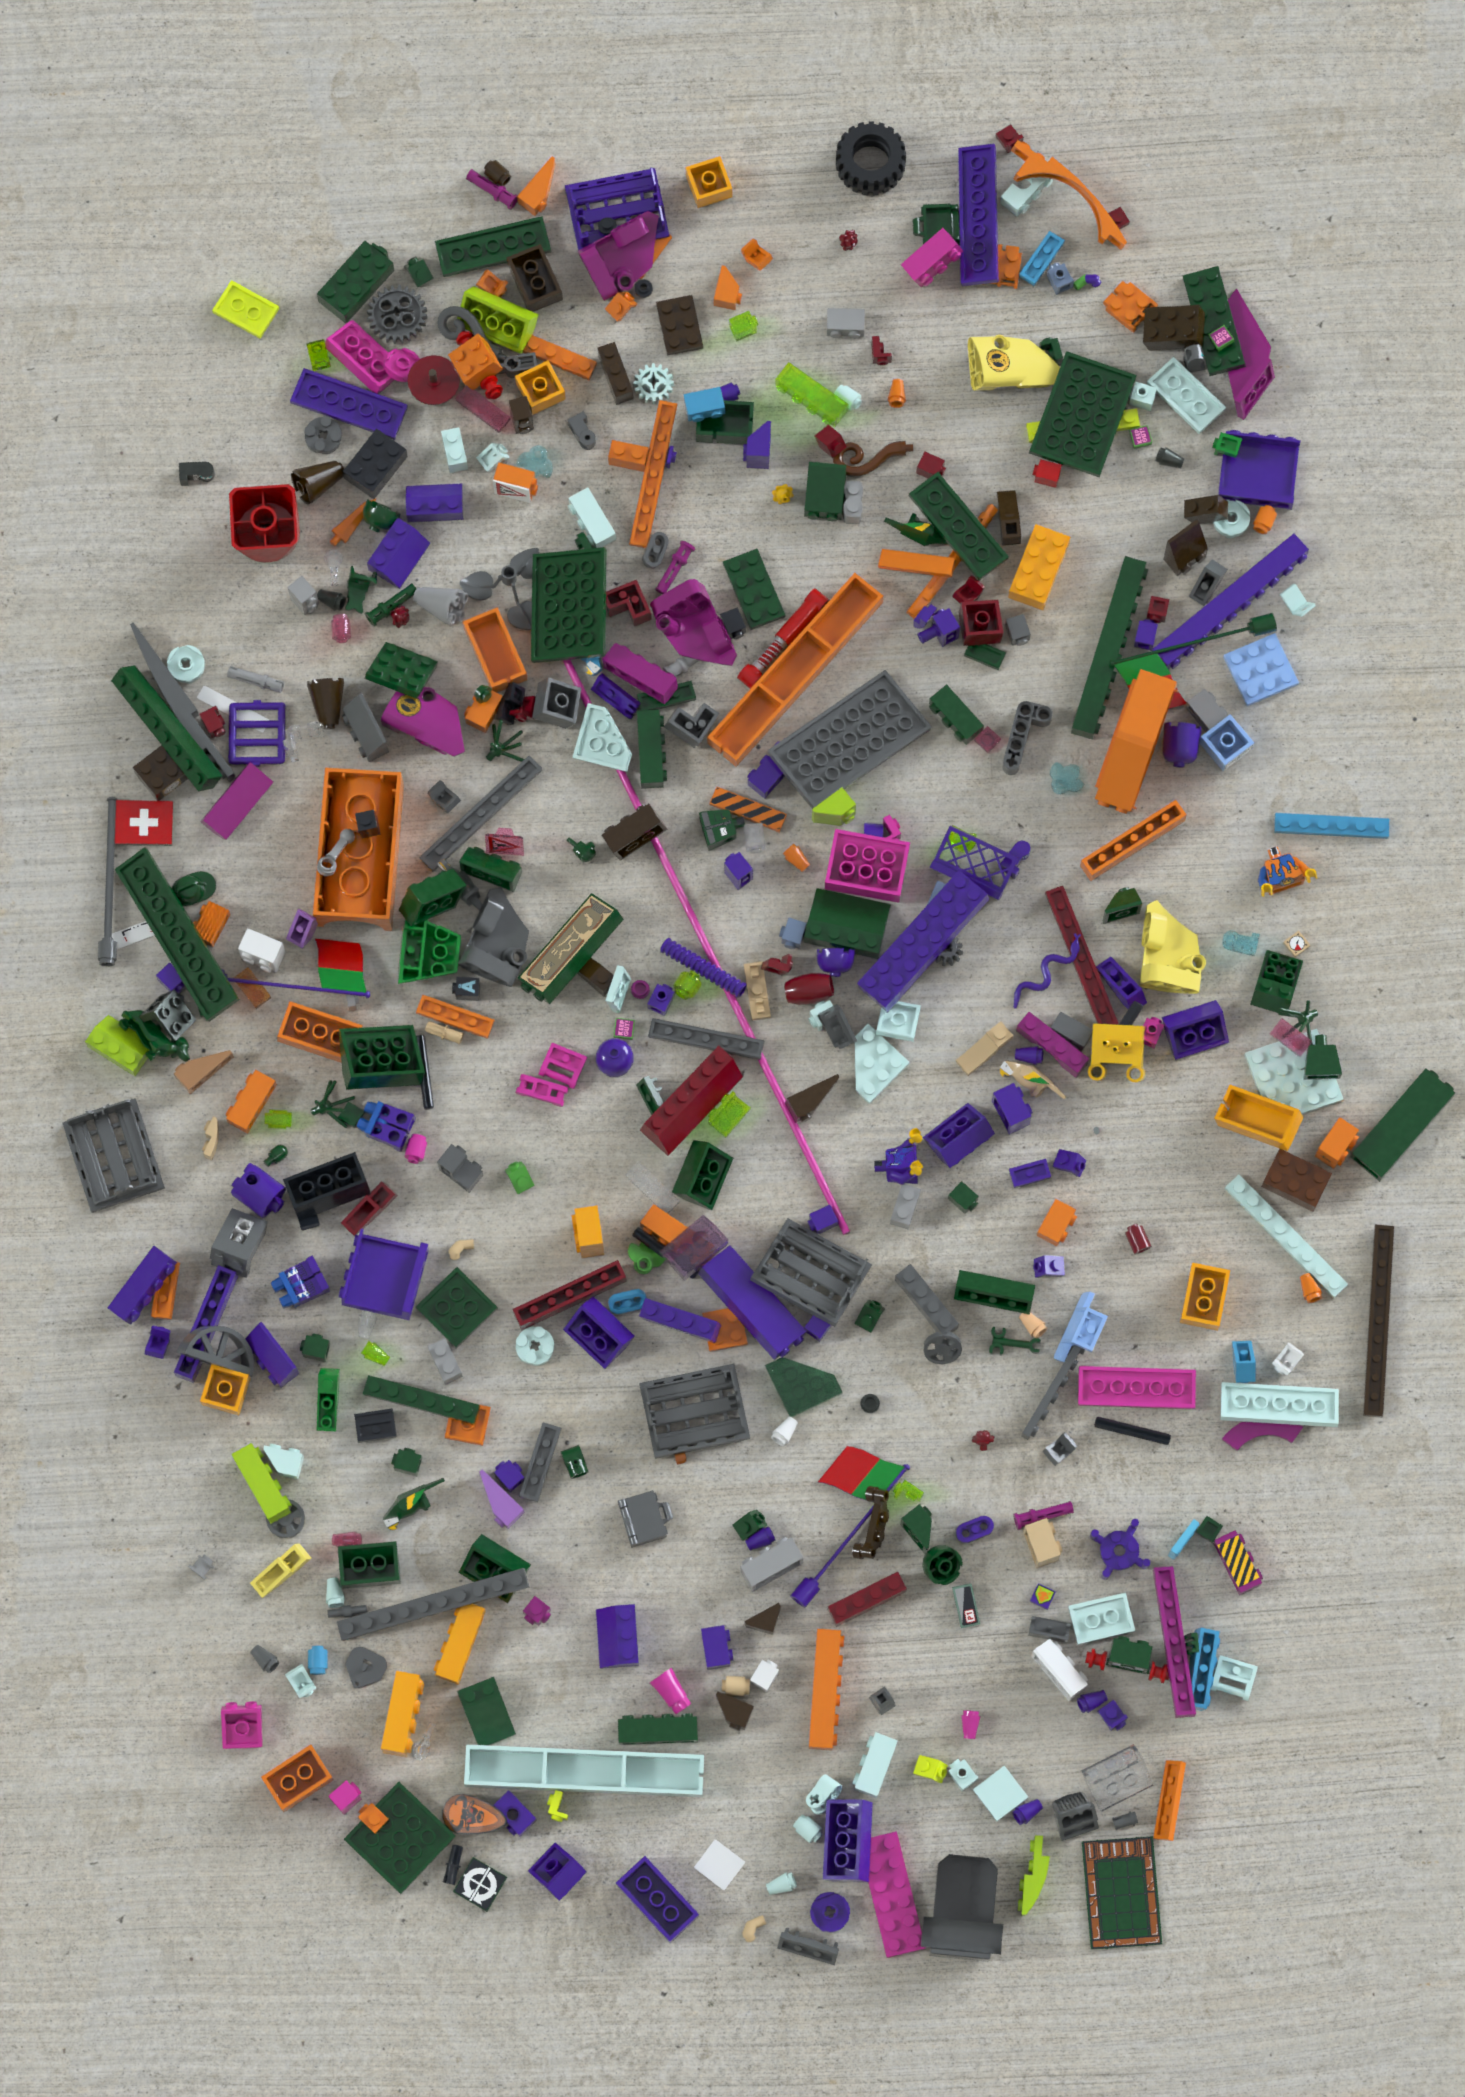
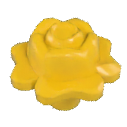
M787 484L776 486V490L772 491L773 501L778 502V504L788 503L790 498L794 497L792 493L793 488L791 486L788 487Z

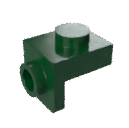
M413 257L404 266L416 287L433 279L423 258Z
M868 1300L854 1324L872 1333L885 1308L878 1301Z
M756 1509L748 1512L732 1524L742 1541H744L761 1528H765L767 1523L765 1522L764 1515Z

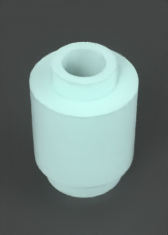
M840 385L834 392L833 397L836 398V401L850 411L858 409L862 403L861 395L848 386Z
M802 1814L793 1825L796 1829L795 1831L809 1843H816L823 1835L821 1833L823 1828L809 1816L806 1817Z

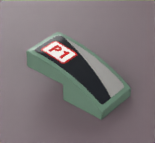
M972 1584L952 1587L960 1627L965 1628L979 1625L980 1620Z

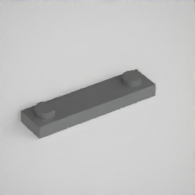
M542 1423L519 1497L538 1503L561 1433V1427Z

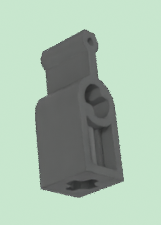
M535 352L507 357L504 363L500 364L503 370L497 374L506 373L508 377L515 378L516 375L537 366Z

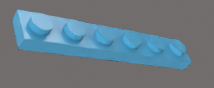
M1275 813L1274 833L1388 839L1389 818Z

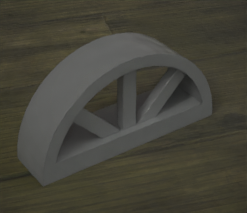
M203 1326L197 1328L183 1339L177 1350L178 1354L210 1365L248 1374L250 1377L253 1375L254 1359L252 1350L246 1339L239 1332L229 1327ZM213 1331L222 1333L216 1355L206 1335ZM229 1337L238 1349L223 1357ZM199 1338L206 1352L192 1348ZM238 1356L241 1357V1364L231 1361Z

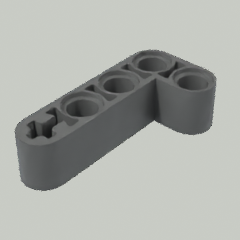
M1023 701L1018 705L1003 760V771L1006 774L1015 775L1019 771L1030 726L1047 727L1050 725L1053 712L1048 706L1029 701ZM1022 709H1028L1030 713L1028 715H1023L1020 711ZM1045 713L1049 718L1043 720L1039 715ZM1022 726L1025 728V731L1018 732L1016 728ZM1019 744L1021 748L1014 750L1011 745ZM1011 757L1015 758L1013 767H1009Z

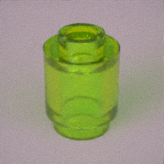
M269 1109V1113H265L264 1124H268V1128L272 1129L291 1128L292 1112Z

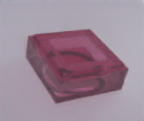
M987 726L974 741L989 753L1001 741V738Z

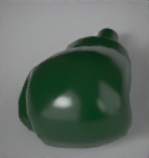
M570 837L567 839V842L574 847L573 852L582 862H589L595 857L596 851L593 842L590 841L585 844L580 841L577 844Z

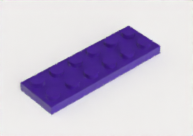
M303 368L290 399L291 404L364 430L374 432L377 428L393 440L397 436L408 409V405L306 368Z

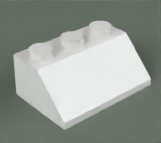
M1049 1639L1033 1650L1031 1657L1064 1697L1071 1701L1088 1686V1679L1081 1671L1077 1672L1074 1668L1075 1663L1069 1656L1065 1657L1061 1651L1063 1649L1058 1642H1052Z

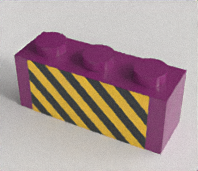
M1236 1530L1214 1540L1213 1544L1239 1596L1262 1584V1574L1259 1569H1255L1252 1563L1254 1559L1251 1552H1246L1243 1546L1245 1540L1241 1533L1237 1534Z

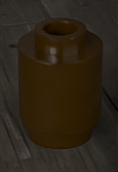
M490 160L484 167V174L496 185L505 186L512 177L509 171L497 160Z

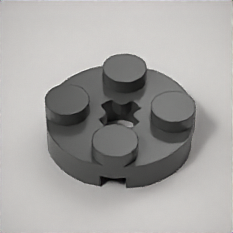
M328 416L313 419L305 427L304 431L305 442L308 448L315 453L330 454L340 445L342 437L341 428L335 420ZM321 432L328 433L326 439L318 438Z

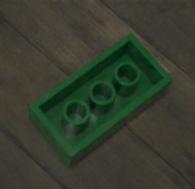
M365 240L318 291V302L347 324L394 272L393 262Z

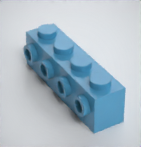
M1198 1628L1194 1633L1198 1634L1199 1653L1190 1656L1189 1671L1195 1709L1203 1711L1209 1707L1211 1700L1209 1694L1214 1682L1213 1669L1217 1663L1216 1651L1220 1645V1631Z

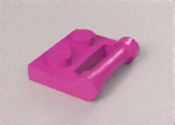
M551 1043L538 1075L548 1076L574 1089L587 1061V1057ZM549 1064L572 1072V1078L548 1069Z

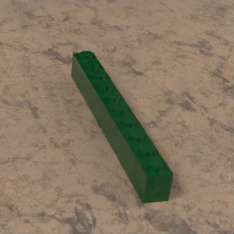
M1128 556L1124 557L1073 722L1071 734L1093 740L1094 734L1098 735L1101 726L1098 723L1099 717H1104L1106 706H1103L1105 699L1109 700L1112 690L1109 689L1110 682L1114 683L1117 674L1114 671L1115 666L1111 667L1109 662L1110 660L1116 661L1122 658L1119 652L1121 648H1125L1127 637L1124 636L1126 630L1130 631L1133 620H1130L1131 613H1136L1138 603H1135L1137 596H1141L1143 586L1140 584L1142 579L1146 580L1149 570L1146 569L1147 562Z

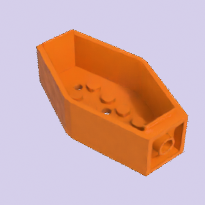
M1140 669L1137 680H1132L1095 785L1098 788L1095 799L1099 800L1097 804L1107 808L1110 805L1116 806V811L1127 814L1128 811L1132 812L1133 809L1137 810L1134 807L1154 753L1174 692L1178 693V690H1176L1177 681Z

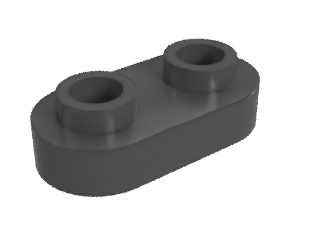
M656 532L649 538L642 556L643 564L646 567L656 568L661 564L669 544V539L665 533ZM655 540H659L660 545H657ZM649 556L653 557L654 562L649 561Z

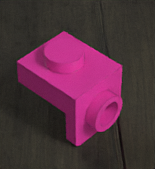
M890 814L884 817L883 825L890 835L886 838L901 839L898 821L895 818L892 819Z

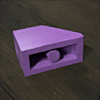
M298 909L286 940L303 948L313 938L318 925L316 918Z

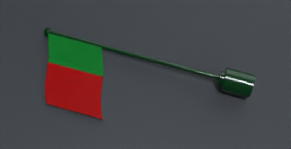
M1273 613L1249 619V623H1247L1245 628L1116 661L1110 660L1109 664L1111 667L1115 666L1126 682L1128 689H1130L1132 680H1137L1140 669L1173 680L1158 653L1244 631H1249L1254 637L1277 631L1276 620ZM1179 691L1178 693L1174 692L1169 709L1186 705L1187 702Z

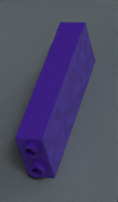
M729 1245L703 1265L698 1275L774 1360L779 1356L783 1358L790 1352L789 1348L793 1345L797 1347L804 1341L803 1336L806 1330L772 1292L750 1281L754 1271Z

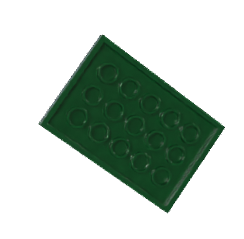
M1066 351L1029 454L1100 478L1137 375Z
M605 547L533 554L531 661L533 663L605 656L607 549Z

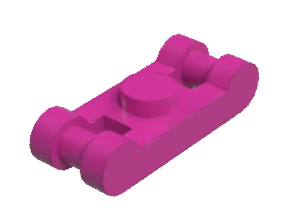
M521 1074L519 1079L521 1082L519 1087L516 1088V1094L563 1107V1098L568 1092V1087ZM528 1084H533L531 1090L526 1089ZM552 1090L557 1091L556 1097L551 1096Z

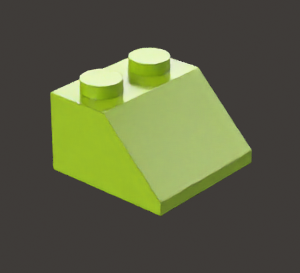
M841 787L812 809V821L814 823L841 826L844 823L849 824L855 818L856 803Z

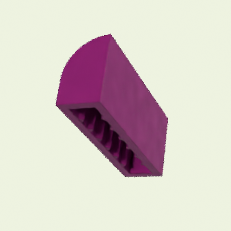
M251 762L248 763L200 822L214 834L227 840L273 784V781Z

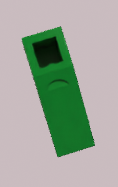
M320 1368L318 1374L316 1431L336 1432L340 1369Z

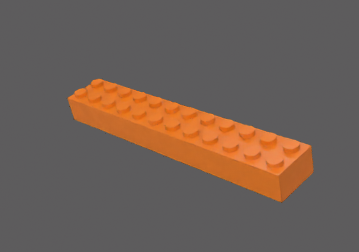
M854 573L709 734L707 744L721 754L723 752V757L737 767L883 604L884 596Z

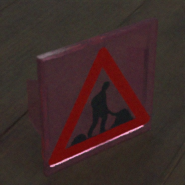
M498 828L495 834H485L486 853L524 856L523 837L514 836L511 828Z

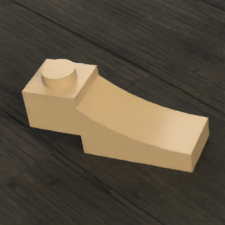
M1000 1021L986 1032L970 1049L956 1059V1063L969 1076L993 1057L999 1049L1013 1039L1012 1033Z

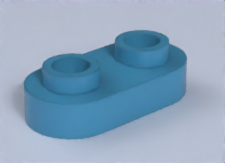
M640 1289L617 1293L609 1298V1309L615 1314L639 1310L642 1308L647 1297L645 1292Z

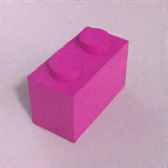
M346 1780L328 1797L345 1815L362 1800L360 1797L362 1792L353 1781L349 1784Z

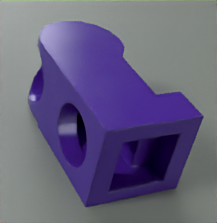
M1023 840L1018 841L1009 851L1010 854L1019 857L1010 876L1013 879L1019 874V864L1030 855V844ZM1005 857L1001 862L1002 868H1009L1013 860Z

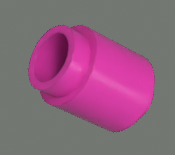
M412 1134L411 1138L408 1139L404 1156L408 1159V1162L418 1164L423 1161L427 1147L426 1137Z

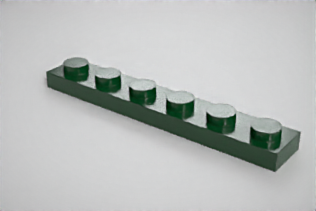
M370 1375L367 1377L363 1390V1395L473 1425H475L480 1408L478 1404Z

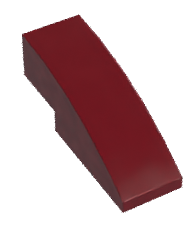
M381 1181L371 1194L366 1195L345 1217L341 1224L353 1236L357 1235L360 1229H364L398 1195L385 1182Z

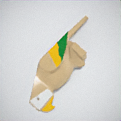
M1006 1060L1000 1066L1001 1076H1013L1020 1085L1030 1090L1031 1097H1039L1048 1086L1060 1097L1066 1098L1053 1082L1032 1064Z

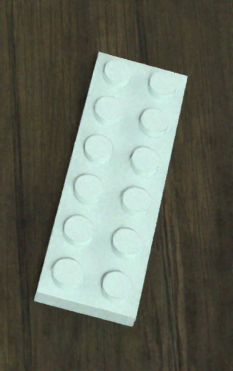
M1222 1382L1220 1420L1338 1427L1339 1389Z

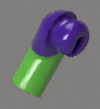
M1084 274L1074 282L1073 287L1077 291L1086 284H1092V287L1096 288L1101 285V280L1096 274Z

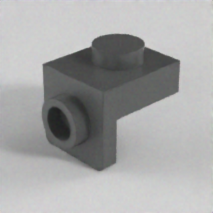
M441 780L428 791L432 801L447 814L461 801Z
M1064 1432L1042 1452L1056 1466L1071 1455L1077 1448V1445Z

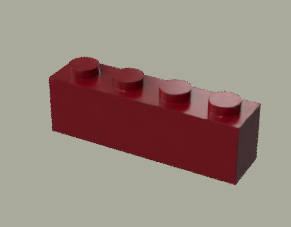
M896 1572L829 1605L827 1610L835 1626L838 1627L906 1593L907 1588L899 1572Z

